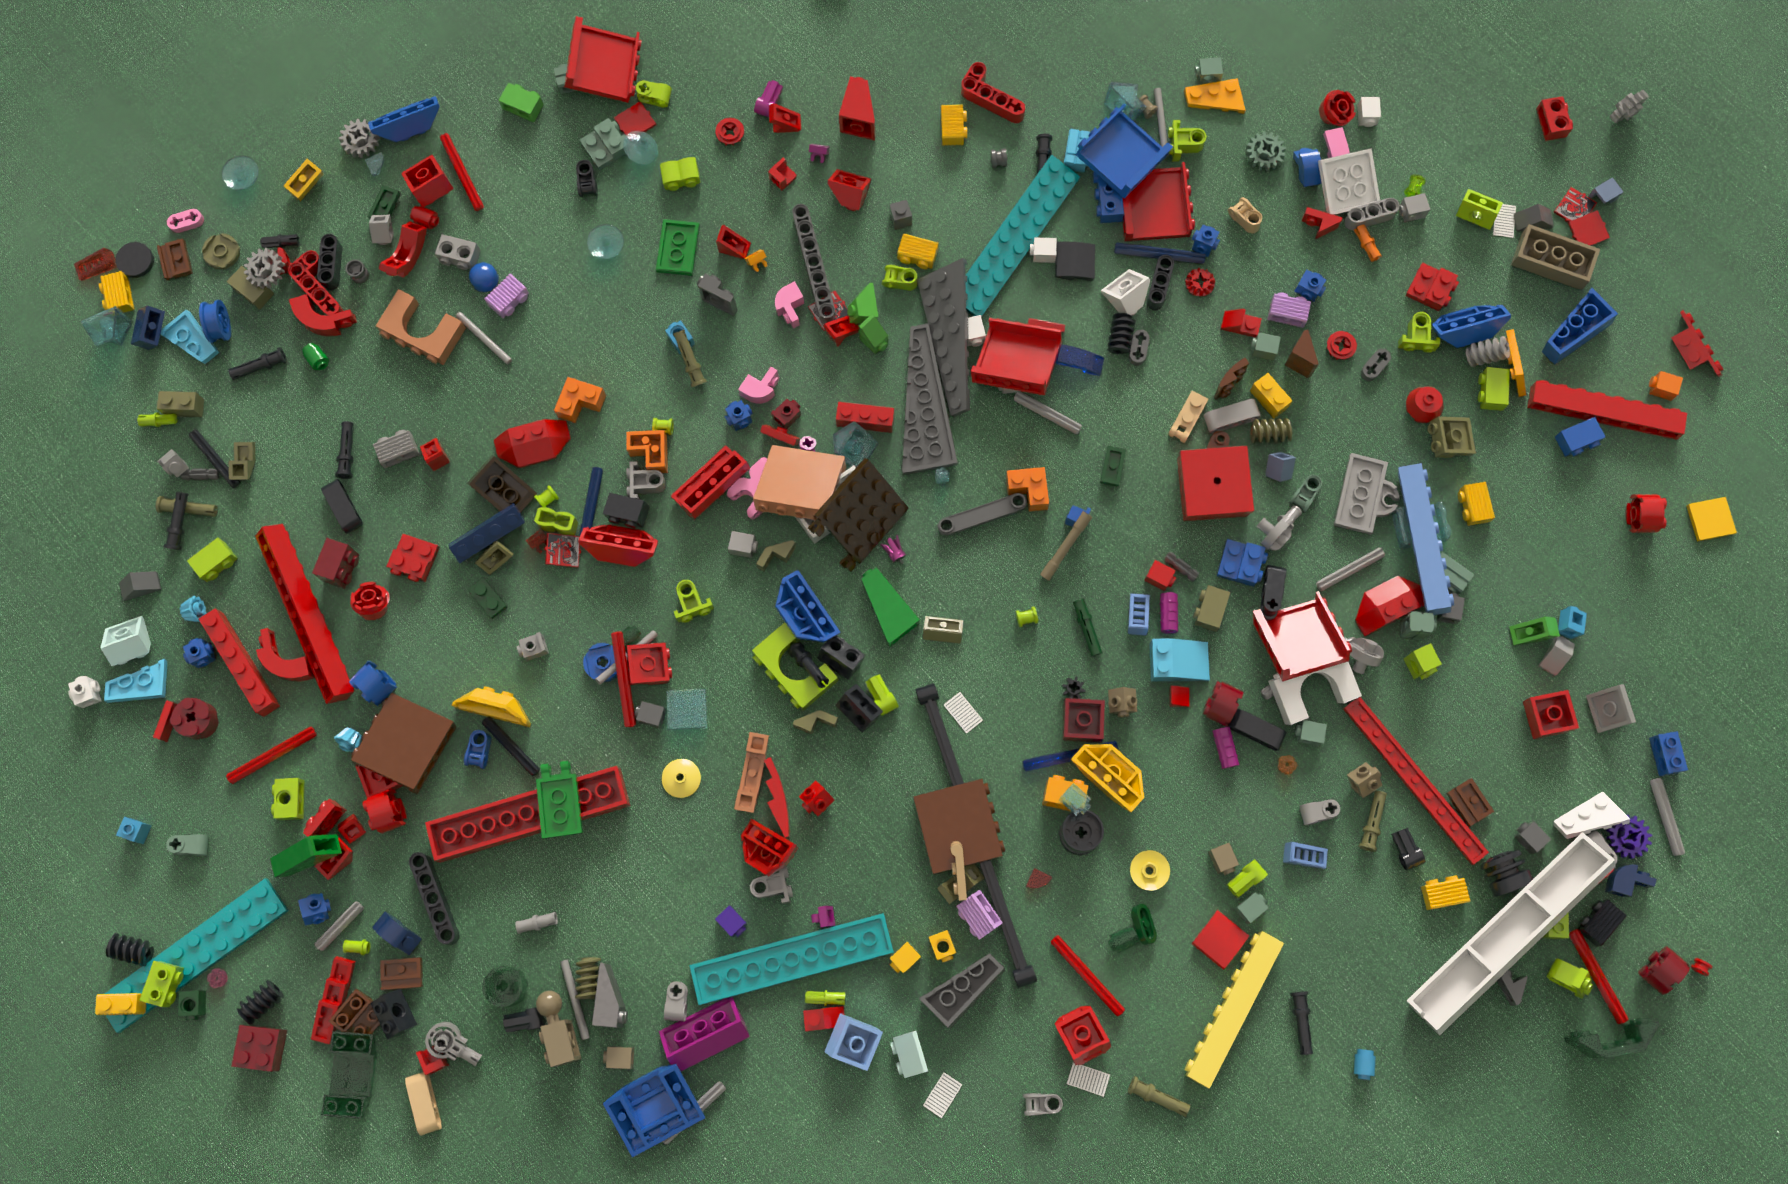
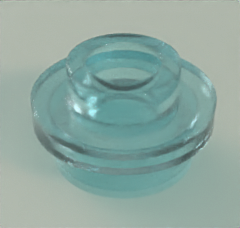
M941 467V469L936 470L935 479L937 484L945 486L946 482H949L950 474L949 471H946L945 467Z

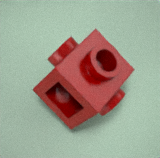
M816 780L799 796L804 802L801 806L809 814L813 812L817 816L824 812L834 801V798Z

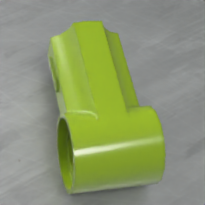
M880 674L865 682L874 698V703L883 711L881 716L899 707L892 692H889Z
M1254 859L1226 885L1231 893L1238 898L1250 887L1262 881L1268 874Z

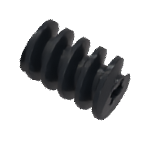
M1115 313L1113 315L1112 328L1110 329L1111 334L1109 335L1110 341L1108 342L1109 348L1107 349L1110 353L1127 354L1131 352L1127 347L1132 345V342L1128 340L1133 339V335L1129 333L1134 332V328L1130 326H1134L1135 321L1131 320L1132 316L1130 314Z
M115 933L107 944L105 954L111 959L117 958L119 961L132 962L135 965L140 964L145 967L153 957L154 947H149L150 942L147 940L142 944V939L135 941L134 937H129L127 940L126 935L120 937L118 933Z
M266 980L267 988L263 985L259 986L260 993L256 990L253 991L254 998L249 995L246 996L247 1004L243 1001L239 1002L241 1008H237V1012L250 1025L255 1022V1019L261 1018V1013L266 1014L268 1008L272 1009L275 1006L274 1003L278 1004L281 1002V998H284L280 989L270 980Z

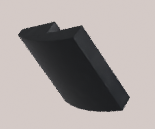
M1057 242L1055 277L1071 281L1074 278L1087 281L1094 280L1095 244Z

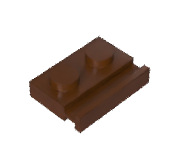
M183 238L165 243L162 246L157 245L163 275L167 281L171 278L176 279L193 274L186 242Z
M1472 778L1446 793L1468 827L1494 812Z
M422 958L380 960L381 990L423 987Z

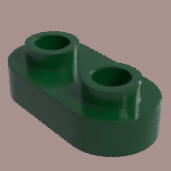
M1145 904L1134 906L1131 910V918L1139 941L1144 945L1154 943L1157 939V933L1149 908Z

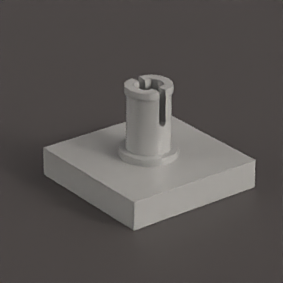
M1624 684L1586 695L1598 733L1636 722Z

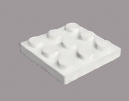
M1372 148L1318 161L1327 213L1332 215L1350 211L1354 207L1380 200Z

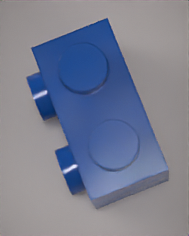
M1595 417L1567 428L1555 436L1565 457L1571 454L1573 457L1584 452L1583 449L1588 447L1590 450L1601 445L1600 441L1605 438Z

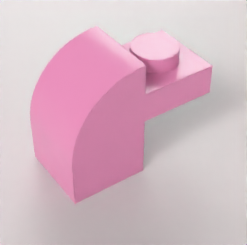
M793 282L779 290L775 298V307L778 317L783 315L786 323H790L793 329L800 326L799 318L794 309L804 304V298L796 283Z
M770 367L762 381L748 374L738 389L740 396L756 404L770 401L775 396L773 388L779 381L778 371Z

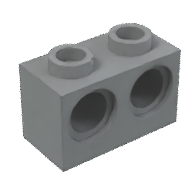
M442 234L435 255L443 265L450 266L452 264L462 270H467L476 265L481 250L475 242ZM469 254L467 258H463L464 255Z

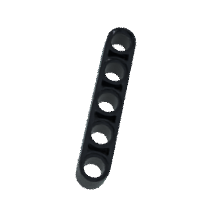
M416 852L409 858V865L436 937L442 944L453 945L459 940L460 935L436 870L428 855ZM423 857L424 864L418 867L417 860ZM430 875L431 882L425 886L424 878ZM436 893L438 900L432 904L430 898ZM440 912L445 914V919L442 922H439L437 919ZM450 930L452 938L446 941L444 935L446 931Z

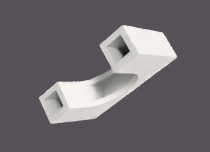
M1349 662L1283 682L1278 673L1273 675L1274 679L1268 682L1284 723L1292 725L1309 718L1300 691L1303 681L1313 673L1321 674L1329 681L1337 703H1346L1361 697L1362 695Z

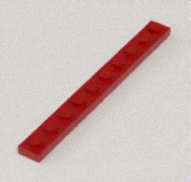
M1356 698L1343 708L1469 863L1474 865L1489 853L1488 850L1362 698Z

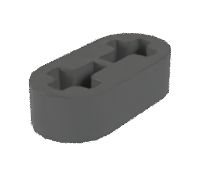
M1137 330L1133 334L1130 347L1131 352L1129 353V361L1135 366L1144 363L1149 344V334L1145 330ZM1139 336H1143L1142 338L1144 339L1141 345H1138L1139 340L1137 338ZM1137 350H1140L1139 360L1133 356L1136 355Z
M1378 349L1361 370L1362 378L1366 381L1376 379L1391 359L1390 352L1386 349ZM1383 355L1385 357L1384 360L1377 363L1376 361ZM1372 366L1375 367L1373 373L1367 374Z

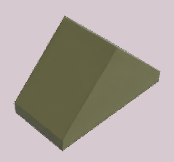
M495 541L486 548L475 564L490 575L510 559L513 553L500 542Z

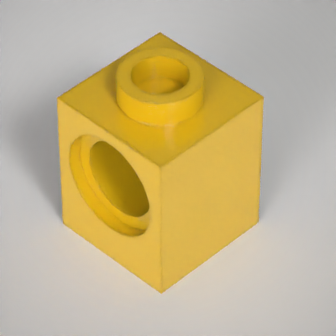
M948 930L929 937L937 961L941 959L943 963L954 959L952 955L956 954ZM946 942L949 950L946 953L939 952L937 949L938 943Z
M906 942L890 957L892 961L890 966L897 973L901 971L904 974L921 956Z

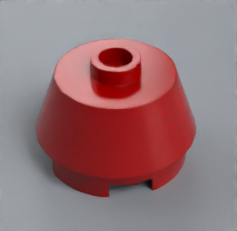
M1333 90L1329 92L1319 106L1321 119L1329 125L1344 126L1348 124L1356 114L1353 104L1355 103L1354 97L1348 91Z
M1433 387L1416 388L1410 392L1406 400L1407 412L1419 423H1428L1440 417L1444 409L1442 395Z
M376 582L362 583L355 593H351V607L362 618L377 620L387 612L389 593L384 587L376 585Z

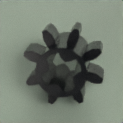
M1077 676L1074 680L1067 678L1068 684H1062L1061 686L1065 689L1063 696L1068 695L1072 699L1075 697L1080 699L1079 693L1084 694L1086 690L1081 689L1085 682L1080 683L1077 681ZM1072 685L1076 686L1077 690L1075 693L1071 692Z

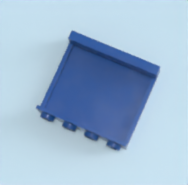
M1125 103L1120 108L1116 107L1109 116L1111 117L1109 119L1105 117L1099 124L1100 127L1098 129L1095 127L1090 132L1087 140L1085 138L1082 139L1077 146L1079 150L1075 154L1124 199L1167 157L1173 148L1168 142L1163 147L1159 145L1122 111L1126 107Z

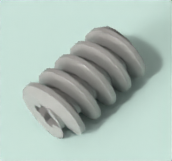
M1505 336L1500 337V342L1497 338H1494L1493 344L1489 339L1486 340L1485 345L1483 341H1479L1478 347L1476 343H1472L1471 349H1466L1467 361L1471 367H1476L1477 365L1489 364L1492 361L1497 362L1499 359L1503 361L1509 358L1510 348Z

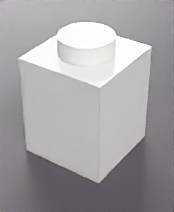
M1361 97L1357 105L1359 126L1372 127L1378 124L1381 118L1380 97Z
M1034 237V244H1030V255H1033V262L1055 263L1057 238Z
M981 315L968 318L969 340H967V346H980L986 339Z

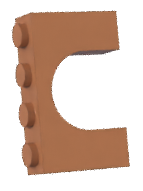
M398 289L376 324V328L380 331L379 335L387 340L390 338L394 339L396 344L403 348L405 346L411 348V351L419 356L421 354L427 356V359L434 364L438 362L444 365L466 329L463 322L445 314L431 335L424 338H415L408 335V322L419 303L413 296Z

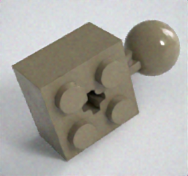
M554 991L541 993L537 998L536 1008L542 1016L546 1017L548 1025L540 1027L541 1032H539L540 1041L542 1044L545 1043L547 1051L544 1052L546 1063L550 1064V1067H559L581 1060L572 1020H559L558 1013L562 1008L560 995Z

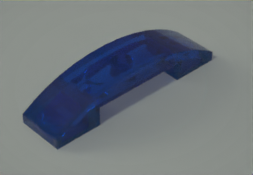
M1061 344L1055 363L1083 369L1082 372L1100 376L1104 357L1087 350Z

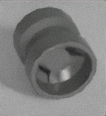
M353 259L347 263L346 272L355 283L361 284L367 281L369 272L360 260Z

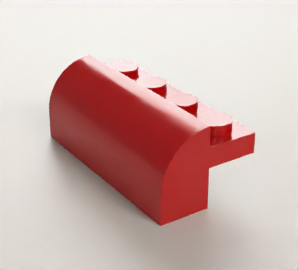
M725 445L678 488L671 497L688 516L695 520L741 478L750 467L747 461L735 450L731 451Z

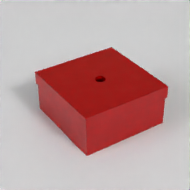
M1247 446L1182 450L1179 452L1177 464L1183 521L1247 517L1250 513L1254 512Z

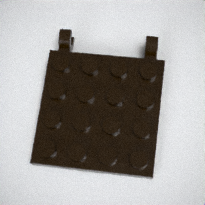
M864 458L814 514L817 519L808 529L811 533H815L820 537L826 528L848 553L839 564L844 569L847 568L852 572L856 567L855 562L860 564L909 507L870 460Z

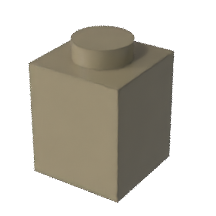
M1230 843L1208 851L1218 874L1223 872L1224 875L1234 872V867L1239 865Z
M607 1047V1051H604L603 1063L606 1064V1068L633 1069L635 1048Z

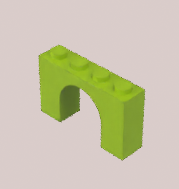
M783 623L752 650L754 654L752 658L759 666L763 664L767 669L765 673L771 680H777L779 683L777 687L784 695L788 693L791 696L790 702L795 708L798 709L800 707L804 711L836 684L838 677L826 664L819 668L829 679L828 685L822 681L826 686L824 688H819L811 676L803 680H791L784 676L780 670L781 657L792 644L800 639L793 635L786 623Z

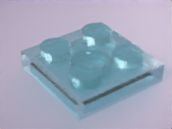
M705 688L667 691L668 730L707 728Z

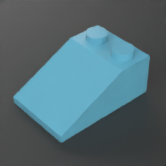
M1152 639L1149 643L1151 681L1210 680L1208 642L1181 639Z

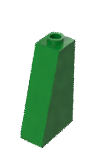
M876 567L873 570H867L862 575L863 578L861 580L887 645L891 647L920 624V619Z
M337 834L308 836L270 858L274 877L291 876L342 854Z

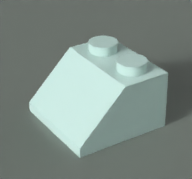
M143 616L105 629L101 650L111 666L125 664L131 659L142 658L149 653L151 642Z
M913 1031L893 1037L894 1042L890 1044L893 1055L898 1054L900 1062H897L896 1065L899 1075L903 1074L904 1078L928 1072L917 1032Z

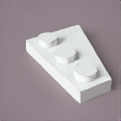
M1601 792L1553 822L1559 832L1566 839L1579 836L1582 832L1589 834L1592 830L1600 828L1605 830L1612 828V825L1620 823L1622 825L1629 824L1630 818L1604 792Z

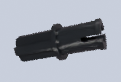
M278 234V236L262 237L261 246L262 248L299 246L298 234L283 236Z

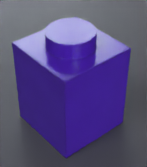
M730 905L715 918L731 937L735 935L739 937L746 930V921Z

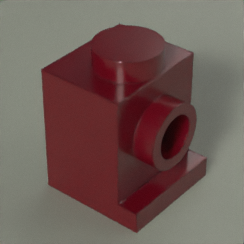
M786 399L771 412L772 419L781 427L788 429L801 416V411L799 410L801 407L795 400L790 401Z

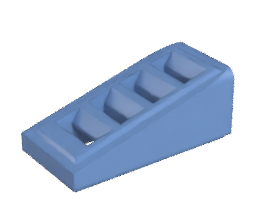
M1130 593L1128 634L1147 635L1150 595ZM1134 602H1145V605L1134 604ZM1134 609H1135V610H1145V611H1144V612H1138V611H1134ZM1133 617L1144 618V620L1133 619Z
M1288 842L1285 843L1283 862L1326 869L1328 849ZM1301 850H1303L1302 860L1300 859ZM1309 851H1311L1310 861H1308ZM1317 852H1319V860H1318V863H1316V853H1317Z

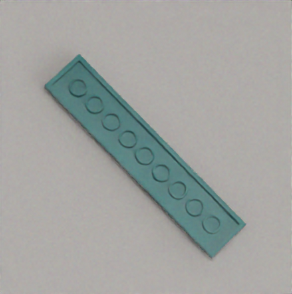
M1051 155L965 274L967 276L966 293L968 294L966 311L973 317L979 315L982 317L1030 249V244L1034 243V237L1038 238L1079 180L1080 176L1055 156Z
M265 878L157 955L145 967L139 968L105 994H142L153 961H162L184 968L182 972L184 976L181 983L177 986V992L289 910L270 881ZM146 1003L145 1014L154 1009L156 1005ZM145 1014L106 1015L116 1033H120Z
M882 913L689 966L698 1005L888 955L894 953L885 916Z

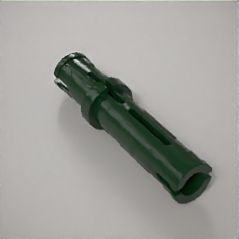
M1085 599L1074 601L1073 605L1078 616L1077 622L1081 624L1091 657L1098 656L1103 652L1091 621L1092 615L1088 612Z

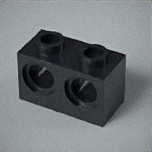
M835 636L821 647L817 659L849 680L861 666L865 655L857 648L845 642L844 639Z
M857 684L845 692L835 705L862 733L873 725L883 713Z

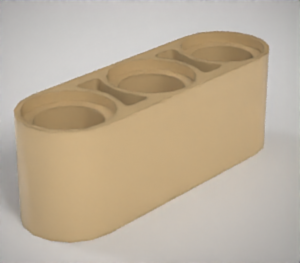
M421 1072L406 1077V1088L419 1135L422 1136L440 1130L442 1124L430 1076Z

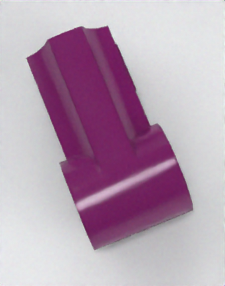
M768 81L762 96L758 97L755 103L754 113L769 118V105L772 103L777 104L783 91V86L776 81Z

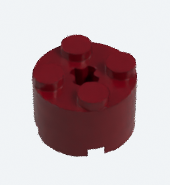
M1217 681L1212 690L1211 698H1208L1205 703V709L1202 714L1227 727L1239 706L1237 701L1239 698L1242 699L1244 692L1229 684Z
M185 698L174 708L170 723L179 734L193 740L210 737L216 731L219 720L217 711L211 704L197 698Z
M1665 946L1659 953L1655 951L1649 956L1648 960L1650 963L1643 966L1638 974L1661 995H1665L1673 990L1671 987L1673 984H1679L1689 972L1690 967L1688 966L1690 965L1671 948Z

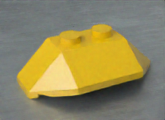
M484 686L483 689L476 688L458 698L451 705L456 709L482 716H489L526 727L531 725L519 701L513 697L514 694L502 691V694L495 693V689Z
M1084 744L1072 757L1071 760L1086 778L1113 802L1130 813L1144 799L1141 770L1112 744Z

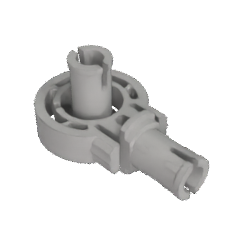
M1292 506L1285 515L1277 517L1278 524L1275 527L1266 518H1263L1256 526L1267 535L1261 542V545L1266 547L1267 550L1276 551L1281 549L1290 539L1291 531L1294 528L1293 523L1302 514L1301 509L1297 506Z
M1344 637L1345 641H1348L1352 648L1350 656L1357 660L1352 668L1355 672L1364 674L1367 665H1380L1384 657V650L1376 642L1365 638L1356 639L1352 637L1348 639Z
M450 1022L435 1024L426 1035V1048L434 1057L450 1058L453 1061L457 1057H461L473 1064V1066H476L482 1054L467 1047L465 1043L468 1039L461 1036L459 1028ZM438 1027H449V1028H451V1029L446 1028V1029L443 1031V1028L438 1029V1030H437L436 1028H438Z

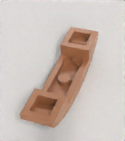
M749 733L747 753L737 793L735 810L751 813L755 811L765 766L764 760L766 759L769 735Z

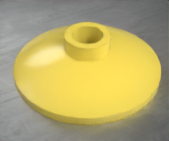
M677 759L670 762L662 773L664 789L676 798L691 796L697 791L701 782V774L698 767L686 759ZM679 774L684 775V779L682 781L677 780V776Z
M1147 850L1140 852L1134 857L1130 865V875L1138 887L1149 891L1157 890L1168 881L1170 866L1167 859L1161 853ZM1147 867H1150L1153 870V873L1151 875H1148L1146 873Z

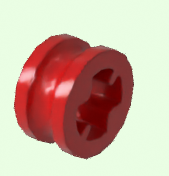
M1695 958V964H1692L1690 968L1701 975L1709 976L1708 970H1712L1713 966L1702 959Z

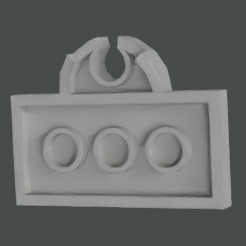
M1350 453L1334 526L1371 535L1376 517L1388 516L1397 508L1398 505H1387L1384 501L1385 497H1390L1394 501L1400 499L1397 486L1392 482L1384 480L1388 462Z

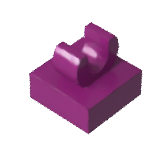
M810 144L809 152L813 153L811 161L814 162L815 156L819 155L821 157L820 163H824L825 155L829 154L830 146Z
M833 906L818 907L819 913L811 915L812 923L820 922V927L835 926Z

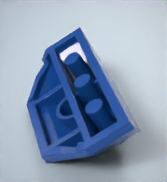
M434 96L385 114L376 120L368 122L372 134L394 142L405 141L413 135L423 134L433 124L440 107L438 100Z
M1503 305L1473 306L1441 315L1432 324V328L1441 339L1458 348L1493 338L1511 319V314Z
M799 570L782 578L775 608L796 638L826 642L841 633Z

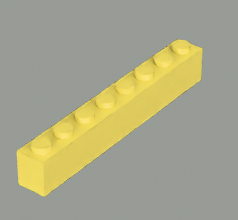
M1263 931L1258 934L1255 933L1251 938L1249 944L1252 946L1249 952H1244L1240 960L1243 964L1239 970L1236 969L1231 977L1233 983L1230 988L1227 987L1222 995L1224 1000L1221 1006L1217 1005L1213 1012L1215 1018L1212 1024L1208 1023L1204 1029L1203 1034H1205L1202 1042L1199 1041L1194 1049L1196 1053L1194 1059H1190L1184 1070L1187 1071L1185 1076L1210 1089L1284 944Z

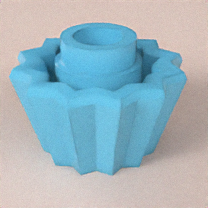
M192 596L182 603L180 607V613L184 620L200 622L199 618L207 614L204 601L200 597Z
M347 727L337 734L334 739L339 744L340 749L346 752H353L355 748L360 746L362 735L356 730Z

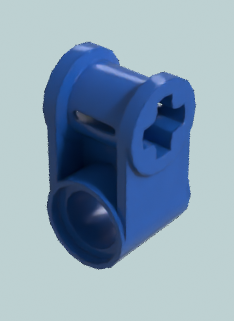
M475 730L471 733L464 756L465 766L470 764L485 769L492 738L488 733L482 730ZM480 735L485 737L482 744L477 743V738Z

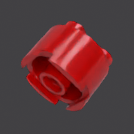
M1633 494L1630 496L1633 499L1626 506V523L1632 527V529H1629L1630 532L1657 533L1661 529L1666 528L1667 521L1664 517V510L1666 509L1667 501L1665 498H1661L1658 494Z
M393 788L369 796L363 801L364 810L368 812L370 818L368 824L372 831L377 830L383 834L406 824V822H403V819L407 818L404 804L401 798L395 797L394 794L397 792Z

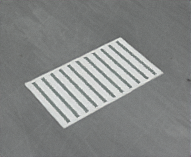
M1502 204L1494 221L1493 235L1514 237V213H1516V206Z
M961 692L944 704L945 708L966 733L983 721Z
M1073 1062L1067 1084L1104 1097L1110 1074L1083 1065H1075Z
M943 1073L923 1106L942 1118L962 1084L946 1073Z

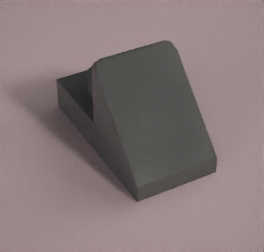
M1507 970L1497 982L1510 1006H1517L1521 1003L1528 977L1521 976L1512 981V974L1510 970Z

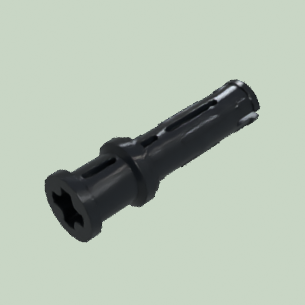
M1039 134L1036 136L1038 141V149L1035 153L1038 157L1037 174L1052 155L1050 143L1053 137L1050 134Z
M279 347L271 353H263L258 359L230 368L228 372L232 380H236L264 368L271 369L274 365L282 362L285 364L287 363V357L283 349Z
M343 421L341 423L340 454L336 457L338 467L335 477L350 479L353 477L351 464L354 462V459L351 456L354 423Z
M176 492L171 524L166 529L168 535L166 544L163 546L164 548L181 550L182 548L180 542L184 534L182 526L189 496L188 493Z
M801 642L792 644L788 649V654L796 659V664L807 671L819 688L826 687L822 681L828 685L829 679L812 661L811 653L805 651L804 645Z
M1308 991L1290 992L1294 1005L1292 1013L1296 1015L1300 1055L1313 1054L1308 1014L1311 1012L1307 1003Z

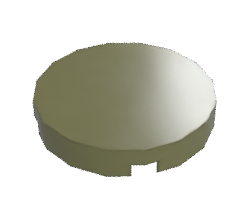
M224 233L217 236L213 235L205 241L202 247L203 258L212 268L227 269L237 262L240 256V247L238 242L230 235Z

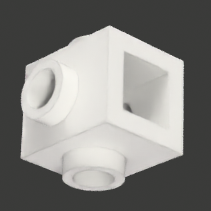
M81 676L68 684L70 688L68 694L74 705L85 708L101 702L100 686L96 680L87 676Z

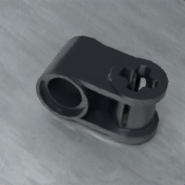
M588 160L579 161L576 165L579 197L587 194L598 195L595 171L592 164ZM584 169H589L587 173H582Z

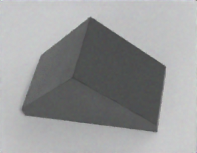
M1540 204L1514 213L1517 232L1524 231L1528 224L1542 229L1554 227L1551 210Z
M156 571L130 572L119 582L123 601L162 590L158 572Z

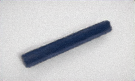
M599 467L592 468L579 537L583 528H592L603 474L602 468Z

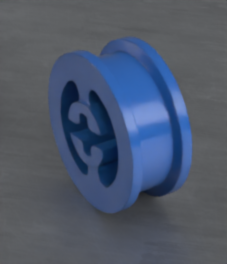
M215 300L213 304L202 302L199 307V317L206 339L210 343H214L217 339L221 338L224 341L229 340L231 337V323L224 303L221 300Z

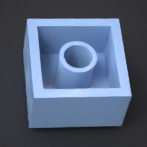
M840 1013L824 1052L834 1059L868 1071L883 1032L872 1025Z

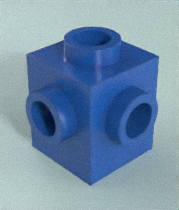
M1202 225L1200 231L1196 230L1192 237L1194 241L1192 250L1206 254V257H1209L1211 250H1216L1220 242L1217 239L1219 231H1216L1213 227Z
M1306 269L1294 292L1314 302L1317 296L1321 297L1326 287L1323 285L1326 279L1322 275Z
M742 400L734 401L725 408L727 415L724 417L728 425H733L736 431L744 429L752 423V410L748 404L744 405Z
M193 639L183 646L185 661L197 668L205 667L216 660L212 644L203 639Z
M322 893L311 894L304 899L298 900L305 926L320 924L329 919L330 903L328 899L324 900Z

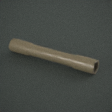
M1084 511L1081 513L1066 539L1040 575L1050 581L1063 558L1093 518L1091 515Z

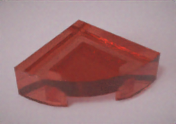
M1034 868L1026 887L1032 889L1043 887L1052 877Z

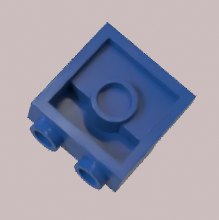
M1227 539L1217 576L1254 587L1257 581L1260 582L1262 579L1263 571L1260 568L1261 564H1265L1268 553H1265L1266 547Z

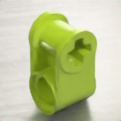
M642 80L636 85L637 98L643 104L665 108L668 107L672 88L667 84Z
M895 265L885 266V278L881 283L884 287L912 291L917 287L918 278L914 269ZM908 277L913 278V280L910 282L905 281V279Z

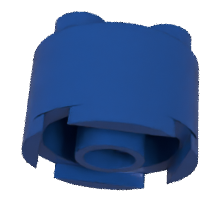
M367 661L351 678L349 683L355 689H360L363 692L361 696L369 703L372 701L375 705L379 706L397 686H395L396 683L385 671L375 669L377 665Z

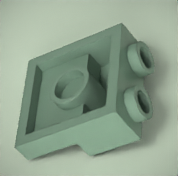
M609 118L594 126L595 131L580 139V143L599 170L630 152L628 148L630 143L624 134L620 135L618 124L616 121L611 122Z

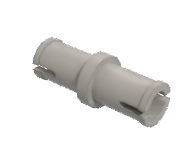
M555 912L542 916L534 915L530 919L516 921V930L518 934L531 930L539 931L543 927L558 924V918Z

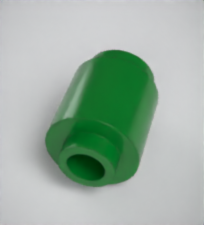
M309 343L302 349L303 357L312 369L324 370L328 366L329 359L322 349L315 343Z

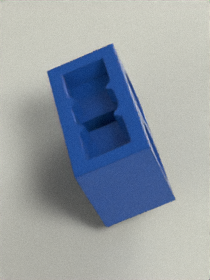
M1678 731L1658 734L1649 738L1659 776L1677 774L1688 770Z

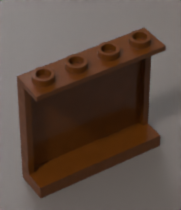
M391 693L389 698L387 697L383 701L380 713L374 716L369 731L363 734L360 746L354 749L351 761L355 766L358 767L360 765L408 788L410 792L417 795L457 727L454 721Z
M983 779L913 796L933 875L952 870L955 856L951 853L950 845L954 841H959L962 844L964 866L998 857L1002 858V853L1006 852L1003 840H998L997 833H1000L998 821H993L992 814L995 813L993 802H988L987 795L990 794L988 783H983Z

